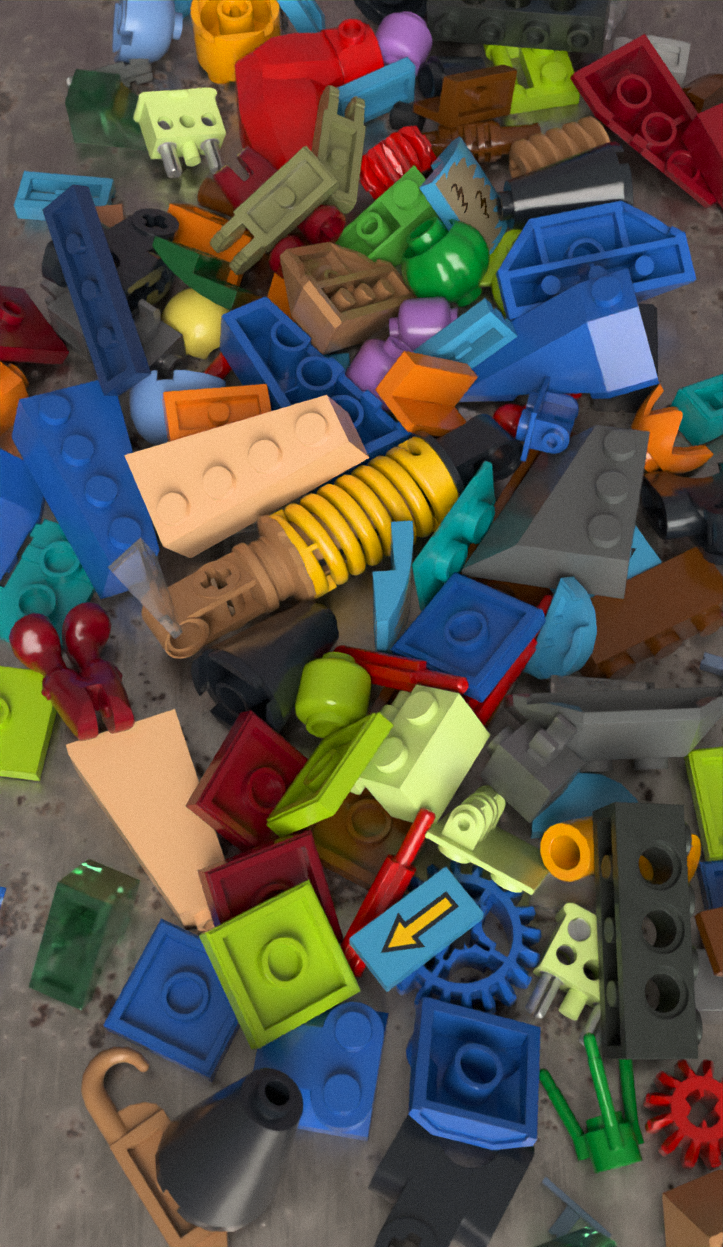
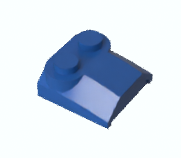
M423 996L416 1008L414 1032L406 1046V1057L411 1067L408 1115L431 1135L490 1150L533 1146L537 1141L541 1027Z
M360 1002L337 1004L257 1049L253 1071L260 1068L277 1069L287 1074L300 1089L303 1098V1113L297 1129L364 1141L369 1140L389 1013L375 1011L370 1006Z

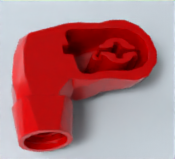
M347 19L342 21L339 27L321 29L317 33H290L272 37L237 59L234 65L235 95L239 137L242 148L250 146L270 161L278 170L303 147L307 146L312 152L319 100L328 85L338 88L384 67L382 52L370 25L357 19Z

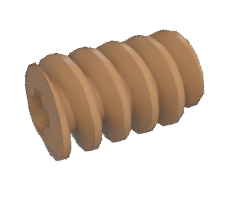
M587 116L580 118L577 123H566L561 129L557 127L549 129L544 135L541 133L530 136L528 141L525 139L514 141L509 154L511 178L610 142L609 136L597 119Z

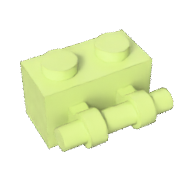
M416 685L411 693L401 690L391 705H384L380 713L394 726L350 792L360 795L366 787L390 816L412 823L421 808H428L436 816L431 826L432 828L438 822L490 737V733L459 693Z

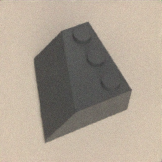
M595 425L571 437L564 451L557 454L541 452L463 567L462 575L557 589L560 578L574 576L587 590L588 594L624 599L650 432Z

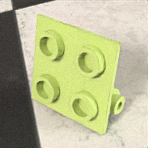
M490 785L479 787L461 805H457L427 831L425 837L439 844L438 849L443 855L459 863L467 864L472 862L491 873L490 877L496 884L516 893L525 891L533 895L549 874L548 869L543 863L539 848L497 826L505 809L506 800Z

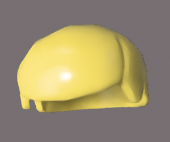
M188 288L173 296L164 308L160 320L183 335L186 355L205 360L211 351L220 347L221 315L231 310L210 301L192 288Z

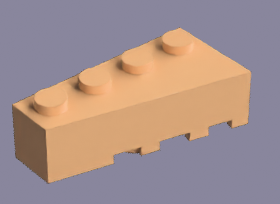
M328 395L124 455L163 547L190 559L253 524L259 517L265 514L269 515L369 458L348 412Z

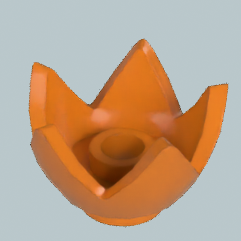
M659 384L641 404L630 427L633 430L650 432L645 469L648 473L656 472L660 468L674 475L690 472L701 467L714 454L706 445L673 447L683 413L678 410V407H667L651 411L657 399L664 392L661 384Z

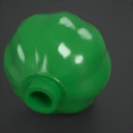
M431 217L415 227L406 238L408 248L401 258V273L404 283L417 298L440 296L447 299L449 304L456 302L459 307H464L472 303L482 293L479 284L489 268L490 253L488 245L478 229L470 224L450 219L452 227L448 231L438 217Z

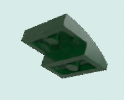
M155 236L152 246L163 262L185 284L210 301L232 311L264 297L227 282L231 270L230 262L194 247Z

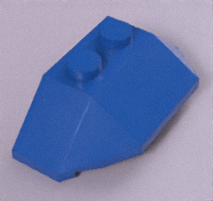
M623 201L529 219L496 272L506 318L510 321L517 319L578 283L626 268L629 269L638 303L697 280L685 232L674 226L670 228L655 217Z

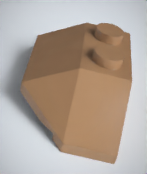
M331 242L286 249L280 255L291 316L300 328L312 338L311 345L322 355L364 342L388 325L389 318L398 317L399 307L404 300L417 298L408 289L403 277L390 262L381 259L373 262L358 251Z

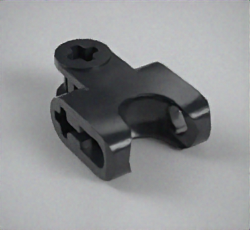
M143 208L137 210L131 216L111 228L101 222L132 317L139 314L138 302L141 299L151 305L155 304L166 295L174 281L175 274L163 262L152 244L155 236L173 241L178 236L179 222L173 215L160 209ZM51 240L47 243L43 256L42 277L65 288L68 286L53 241Z
M723 462L717 463L719 473L704 478H683L669 471L644 473L641 490L642 513L663 541L689 537L706 561L723 566Z
M407 1115L368 1187L370 1191L394 1205L377 1236L374 1247H390L391 1245L403 1247L407 1240L413 1242L417 1247H449L451 1242L459 1247H487L534 1157L535 1147L500 1149L491 1162L481 1167L467 1168L455 1164L445 1154L440 1144L439 1136L431 1135L411 1116Z

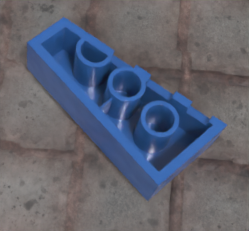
M265 296L221 315L219 350L243 386L267 384L271 411L328 395L348 412L369 456L363 462L311 490L312 493L317 494L318 489L324 485H334L335 480L344 474L351 475L352 471L361 465L368 466L370 460L377 456H385L387 451L407 441L413 433L406 431L400 422H395L381 409L383 403L369 390L363 392L344 375L345 368L332 356L327 359L311 345L312 338Z
M96 380L19 399L11 438L100 600L147 585L160 549L150 514L124 456L133 453L118 396H104L100 382Z

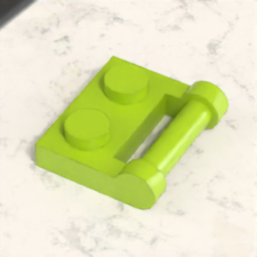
M483 44L486 57L493 61L494 66L504 64L513 68L510 59L519 57L529 89L519 85L516 78L510 114L579 104L580 93L570 79L571 75L575 72L567 51Z

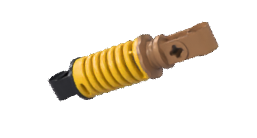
M487 414L472 417L462 426L438 439H435L425 431L419 430L411 434L408 440L399 444L398 447L387 451L385 456H377L370 460L368 466L361 465L354 469L351 475L344 474L337 478L334 485L326 484L318 489L317 494L310 493L301 498L299 505L291 503L284 510L281 509L270 516L265 514L259 517L257 525L260 538L252 541L249 545L245 543L236 545L231 549V553L203 565L196 572L173 585L154 592L142 607V619L170 657L183 659L196 654L204 646L225 634L240 629L248 621L264 612L270 614L277 610L279 602L286 600L288 597L293 596L299 603L302 601H312L315 603L317 598L335 589L336 585L346 583L349 579L348 572L352 575H360L365 571L366 564L375 566L382 562L383 554L390 556L391 522L413 520V544L416 542L417 536H429L432 531L435 532L484 461L492 463L494 483L506 479L521 465L523 445L518 440H515L516 438L494 418ZM212 578L215 579L216 584H217V587L212 586V584H211V579H212ZM228 605L234 608L235 613L233 615L230 614Z

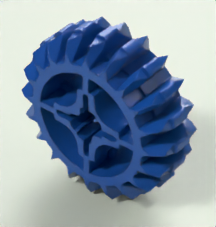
M454 860L450 861L449 871L483 911V919L471 929L470 948H467L464 943L463 950L455 948L448 958L450 947L448 945L435 956V962L430 971L422 965L397 984L396 991L400 995H405L418 988L419 992L414 1001L415 1009L418 1007L423 996L473 1009L472 1005L478 1004L481 1012L493 1015L496 1012L493 996L502 1004L511 1007L517 998L511 985L527 989L532 977L524 968L536 967L540 960V954L530 948V946L540 942L541 930L525 926L534 920L536 911L533 906L515 907L522 899L523 891L520 893L509 890L504 892L501 890L502 887L492 879L488 881L482 878L484 869L474 864L472 866L471 875L461 874V864ZM433 863L427 867V880L440 871ZM413 876L407 887L409 893L424 883L419 877ZM489 911L496 916L505 930L509 946L508 957L495 950L497 943L488 938L482 929ZM462 968H473L483 974L487 970L493 973L485 979L472 983H454L449 981L451 976Z

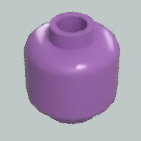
M396 12L387 15L375 33L382 52L384 67L408 57L416 66V77L420 64L426 62L432 48L433 38L425 21L412 12Z
M440 296L406 299L399 307L398 317L389 318V334L391 337H395L407 344L414 351L459 317L458 308H450L447 299Z
M391 336L386 341L379 339L366 340L345 373V376L363 392L369 390L383 403L381 409L388 412L391 410L375 389L403 351L413 352L407 344Z

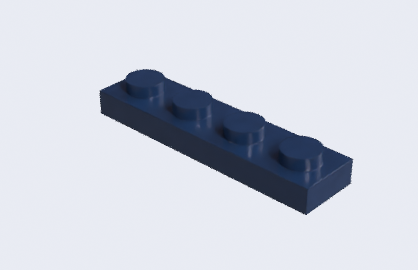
M73 184L42 211L104 396H120L151 375V371L89 187Z

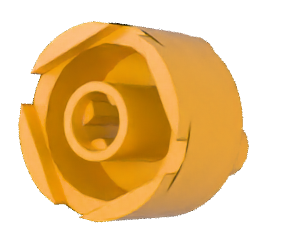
M193 0L191 3V20L197 60L208 73V78L214 83L225 84L229 81H235L234 65L237 59L268 39L281 36L280 10L277 0Z

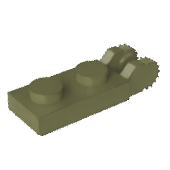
M328 85L319 100L312 153L340 184V187L322 205H334L342 213L348 214L355 207L357 201L366 126L363 125L366 102L354 96L345 109V116H340L337 114L340 91L338 88Z
M305 146L233 212L235 216L213 235L214 237L211 239L210 245L217 253H220L230 248L233 243L242 237L246 228L253 234L255 238L238 252L229 264L231 270L239 276L257 263L265 251H271L282 238L286 237L340 187V184L311 150Z

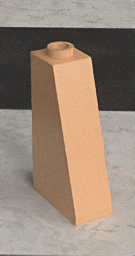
M175 709L136 721L131 729L111 734L109 731L99 733L97 738L78 740L66 744L68 755L79 777L184 929L189 930L197 927L198 931H207L213 928L214 924L197 870L225 860L216 831L185 806L197 787L199 780Z

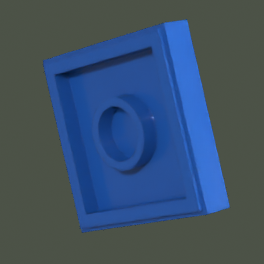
M454 572L390 650L393 655L426 661V669L466 677L469 686L464 694L483 703L543 627L546 619L542 609Z
M162 918L103 1024L107 1031L210 1082H213L240 1028V1024L200 937Z

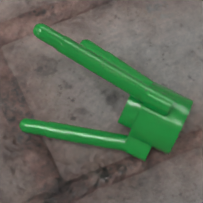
M587 1032L583 1036V1041L601 1112L600 1116L585 1120L589 1133L585 1134L561 1090L557 1087L547 1069L542 1068L539 1070V1080L573 1141L578 1161L590 1158L594 1174L643 1161L638 1145L645 1144L638 1122L632 1059H618L623 1103L622 1114V1111L615 1112L595 1035Z

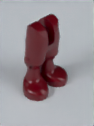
M246 146L236 155L238 162L249 176L246 181H243L226 164L213 175L214 181L234 210L278 171L270 161L250 146ZM324 205L313 211L297 228L310 245L325 242L335 244L344 230L346 218L336 206ZM290 233L282 238L270 253L269 267L271 270L284 279L280 255L286 249L306 246V244L299 237Z
M91 602L81 603L73 607L66 615L62 627L63 649L68 659L78 668L80 673L66 666L61 654L59 635L52 621L47 616L38 613L26 615L16 621L9 634L10 645L15 657L29 669L44 676L41 694L47 701H51L64 723L80 741L97 738L98 724L95 711L100 712L111 734L129 730L135 723L131 704L122 683V673L115 665L101 659L100 656L109 639L112 624L105 610L99 604Z

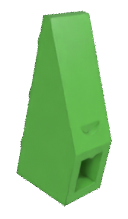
M413 166L343 230L335 244L358 251L373 262L381 259L390 262L394 267L401 264L402 254L408 248L406 238L409 233L431 217H438L440 222H442L419 188L426 180L425 177Z

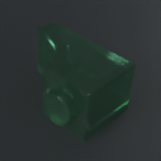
M81 69L75 70L65 99L74 142L148 151L140 124L133 119L139 96L122 83L120 74Z
M87 859L58 881L29 987L79 1010H82L92 1001L97 983L113 948L121 935L127 930L141 880L92 859Z

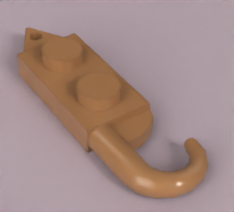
M114 1046L99 1052L89 1061L82 1075L81 1093L85 1107L169 1247H229L228 1232L207 1231L186 1222L176 1212L180 1206L173 1200L167 1189L164 1193L162 1192L157 1182L155 1154L162 1134L171 1123L165 1111L157 1104L148 1102L133 1104L118 1111L104 1087L103 1079L111 1066L126 1062L134 1065L139 1071L146 1072L149 1069V1062L140 1052L130 1047Z

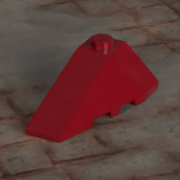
M646 34L639 36L571 75V81L596 118L707 209L717 203L715 196L681 139V136L698 112Z

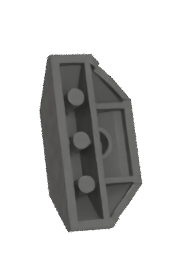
M723 686L511 694L503 698L504 709L521 725L531 718L547 730L559 714L568 720L577 729V732L566 746L585 762L579 772L613 771L612 760L634 759V770L669 769L668 757L687 756L723 715Z

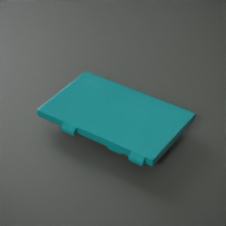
M484 461L412 563L421 611H423L454 572L460 574L466 562L470 544H479L492 525L495 515L492 463Z
M44 519L42 524L36 523L29 536L32 538V541L26 547L20 562L5 587L0 586V639L10 643L9 634L16 621L32 613L43 614L52 621L59 635L62 652V627L66 615L73 607L81 603L90 602L96 590L60 525Z

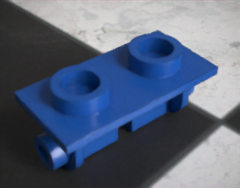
M549 376L545 377L540 393L530 391L526 409L522 411L515 439L525 442L520 461L526 462L530 449L557 454L564 451L569 444L571 431L579 413V405L570 395L548 390L551 379Z

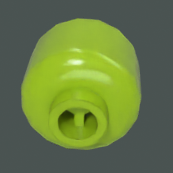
M329 652L324 654L322 658L308 662L303 668L295 701L296 716L306 725V730L314 736L326 738L366 717L371 692L369 673L362 666L356 664L353 657L341 652Z

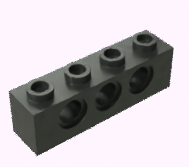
M428 0L427 22L433 40L602 54L609 20L610 0Z
M613 802L592 812L602 1059H698V1045L703 1035V1023L699 1011L695 1008L694 981L699 972V957L696 948L692 945L690 918L695 910V893L692 885L688 883L687 856L691 850L692 835L689 825L685 822L684 805ZM641 855L648 859L652 865L653 879L651 883L646 881L640 873L639 859ZM645 916L653 922L656 928V941L653 946L646 941L642 933V922ZM649 979L656 984L660 995L659 1003L655 1010L648 1004L645 997V987Z

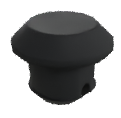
M400 100L393 105L394 108L390 111L389 124L393 129L397 130L407 126H417L419 131L422 132L426 118L413 112L414 102L410 104Z

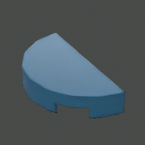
M574 576L560 578L545 616L546 623L540 629L536 639L538 644L535 648L537 650L526 664L524 672L538 679L568 677L583 668L593 653L597 635L595 609L587 590Z
M578 773L566 791L531 822V839L542 838L550 826L571 819L592 816L593 811L613 802L638 803V801L621 783L602 774Z

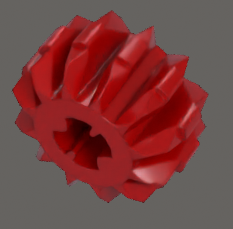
M417 126L403 127L399 131L393 132L384 140H381L362 156L359 181L365 191L369 192L376 201L413 166L422 175L431 170V165L437 157L431 149V143L425 134H421Z
M680 1059L675 1063L674 1076L661 1070L653 1079L660 1093H647L643 1099V1105L646 1108L661 1114L654 1116L644 1124L646 1132L655 1134L664 1131L668 1137L660 1144L658 1152L663 1157H666L677 1146L682 1148L680 1157L681 1167L687 1170L695 1166L699 1154L709 1170L717 1169L722 1164L723 1076L718 1081L713 1079L714 1065L708 1059H704L700 1063L696 1074L686 1059ZM699 1102L706 1108L707 1112L703 1117V1121L695 1126L689 1121L687 1116L692 1109L691 1107Z

